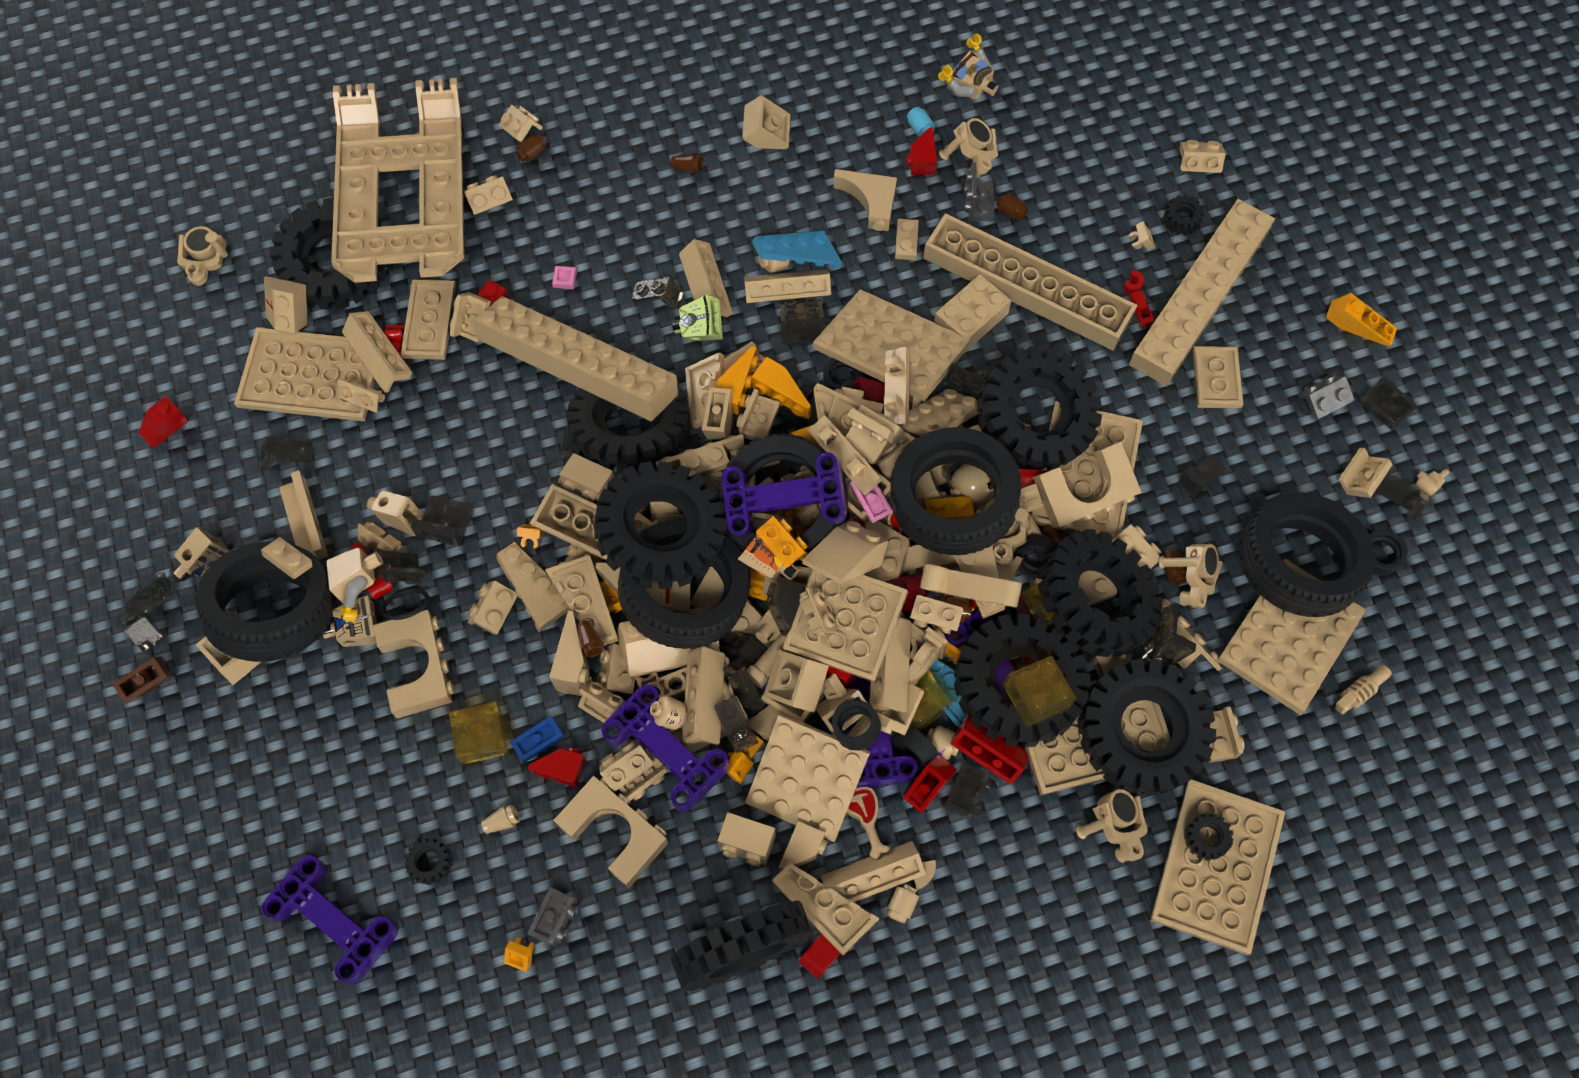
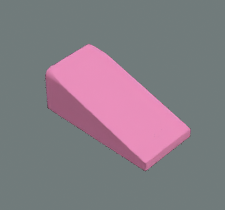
M852 481L848 482L872 524L893 512L878 485L868 494L864 495Z

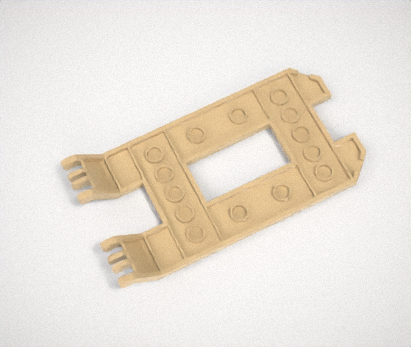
M450 78L451 90H444L445 84L443 79H438L439 90H436L435 80L430 79V91H423L424 82L416 80L419 134L380 137L375 83L367 84L368 95H362V85L356 84V96H354L352 84L347 85L348 96L342 97L341 86H333L337 136L331 262L334 269L353 282L377 281V265L419 262L421 278L444 276L464 259L462 120L457 78ZM419 169V224L378 227L379 172Z

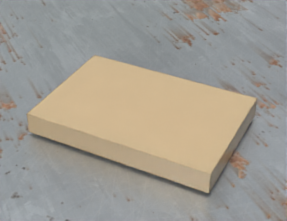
M1194 346L1192 354L1197 408H1242L1243 395L1238 347Z

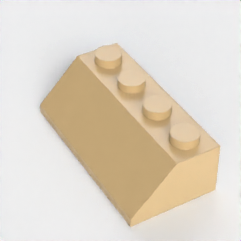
M704 606L676 613L699 614L711 610V607ZM630 621L619 623L617 638L629 678L687 666L688 652L694 649H676L657 644V642H653L643 636L642 633H639L630 624ZM719 641L704 646L720 652Z

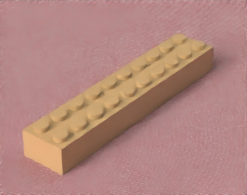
M1237 199L1135 350L1129 366L1168 386L1269 233L1276 218Z
M946 213L925 244L923 259L969 281H972L981 274L1011 299L1012 302L1113 351L1131 322L1137 308L1136 304Z
M500 297L474 319L478 340L651 422L678 396L677 376L506 297Z

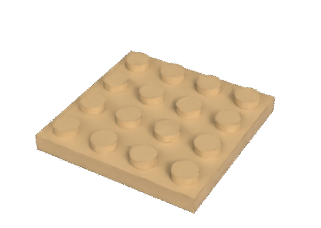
M813 570L806 588H819L824 593L826 606L836 622L837 633H826L827 636L822 639H817L816 636H813L807 620L814 617V613L805 616L800 604L783 649L875 682L908 590L863 574L839 584Z
M780 713L745 803L794 825H797L799 821L825 832L826 839L835 842L870 751L866 749L860 751L849 750L843 747L835 736Z

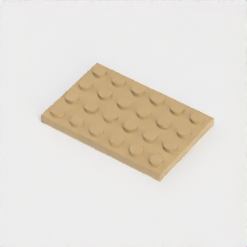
M860 289L814 340L813 349L885 382L886 351L907 346L910 351L909 394L925 401L970 346L971 339Z
M256 327L234 404L237 408L365 422L368 409L337 397L338 379L347 380L350 378L352 381L364 385L365 389L368 387L373 389L375 378L346 337L304 332L293 334L275 329Z
M1057 401L1054 404L1049 431L1053 430L1061 419V406ZM1096 411V413L1102 414L1101 425L1095 429L1098 431L1095 440L1089 444L1090 447L1068 464L1060 466L1067 486L1076 499L1090 503L1101 493L1103 477L1094 456V451L1122 442L1134 471L1143 420ZM1122 502L1114 504L1115 509L1105 513L1099 510L1094 513L1095 517L1082 522L1080 518L1073 521L1074 526L1062 531L1073 533L1080 530L1082 533L1085 529H1095L1096 534L1101 531L1111 534L1113 540L1123 530L1127 503L1122 504ZM1044 507L1031 512V516L1037 525L1044 527L1051 525Z
M1287 559L1283 560L1287 566L1300 575L1318 580ZM1260 595L1217 661L1299 715H1302L1366 609L1352 602L1346 609L1334 615L1306 617L1279 609Z
M1097 680L1090 682V686L1086 690V692H1088L1090 687L1097 682ZM1045 693L1013 700L1012 703L1030 705L1039 701ZM1142 700L1130 704L1124 711L1121 720L1122 731L1126 740L1134 748L1143 752H1157L1168 745L1171 737L1160 705L1152 701ZM1079 715L1071 727L1062 736L1059 734L1054 741L1047 744L1039 741L1036 747H1025L1040 796L1104 780L1103 777L1106 773L1102 769L1096 772L1090 764V761L1093 759L1090 753L1084 754L1081 742L1085 740L1084 735H1078V722L1082 719V715Z
M1194 780L1188 781L1150 921L1248 956L1251 955L1285 811ZM1204 813H1209L1210 815L1215 813L1219 818L1222 816L1225 818L1224 822H1229L1231 825L1229 829L1233 830L1232 838L1234 840L1230 850L1216 860L1205 861L1204 858H1197V855L1195 853L1192 854L1190 852L1191 848H1187L1185 844L1187 839L1184 838V835L1186 834L1187 826L1194 818ZM1210 827L1200 829L1199 837L1204 845L1214 847L1218 844L1219 837L1214 829Z

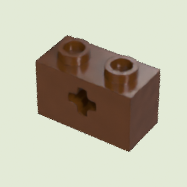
M162 656L153 657L112 683V685L126 704L135 702L175 675Z

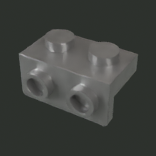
M1328 375L1322 379L1323 382L1308 385L1304 388L1305 391L1298 394L1299 399L1307 400L1313 419H1320L1354 401L1346 376Z
M550 887L527 934L556 947L558 942H563L568 929L565 927L568 920H573L579 906L576 905L578 900L573 896H568Z

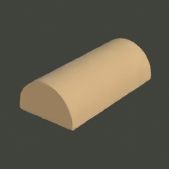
M552 484L530 524L601 559L607 560V555L601 556L597 548L598 539L594 537L597 505Z

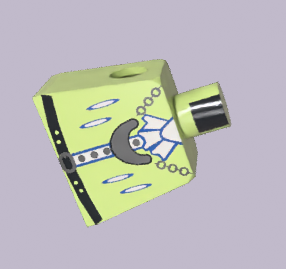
M705 295L682 306L679 310L680 320L672 323L673 331L676 334L681 333L683 338L691 341L723 339L720 301L710 295Z

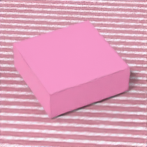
M555 266L552 281L553 288L574 289L577 276L576 267Z

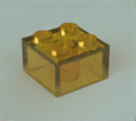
M1052 656L1009 673L1003 683L1006 692L1026 727L1068 710L1076 700L1074 693Z
M497 701L449 712L456 758L462 765L510 754L502 709Z

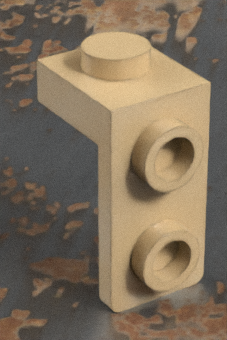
M909 683L908 709L905 713L893 710L889 717L877 712L881 723V731L891 734L893 730L905 735L922 699L924 690Z

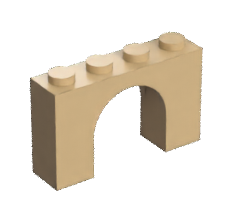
M1122 442L1111 444L1093 452L1102 473L1103 487L1099 496L1090 503L1082 502L1071 494L1060 467L1032 477L1038 487L1044 508L1053 528L1061 527L1062 530L1075 525L1073 521L1080 518L1082 522L1095 517V512L1101 510L1102 513L1113 510L1115 509L1114 504L1122 502V504L1136 500L1135 495L1142 493Z
M425 610L406 619L390 620L373 625L377 647L383 654L415 646L425 649L429 656L428 667L418 680L387 690L391 713L396 718L453 703L451 695L454 694V688L451 680H447L446 673L449 672L447 660L442 658L441 651L445 649L441 637L438 638L436 630H439L440 627L436 616L433 617L429 610Z
M593 776L553 821L575 841L590 823L601 815L616 814L625 818L631 827V838L627 847L608 869L626 887L630 888L668 844L665 838L667 833L657 824L652 827L647 822L649 818L640 809L634 811L628 805L631 802L621 793L618 796L615 795L604 778L598 780Z

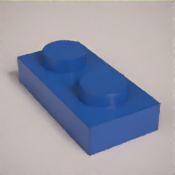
M552 716L510 741L524 764L565 737Z

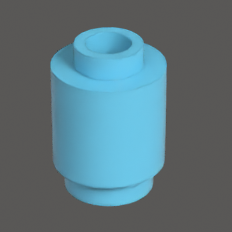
M915 107L907 114L908 123L918 137L928 128H933L934 131L935 123L924 109Z

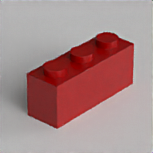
M969 713L957 727L950 744L1012 785L1025 770L1029 758L1026 750L1018 745L1016 747L1005 745L1004 738L998 736L996 741L985 736L987 729L981 726L977 730L969 721L972 716Z

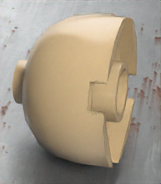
M963 464L953 474L951 478L952 490H950L952 497L971 496L972 504L975 508L994 499L993 488L989 490L987 483L990 480L984 471L974 466Z

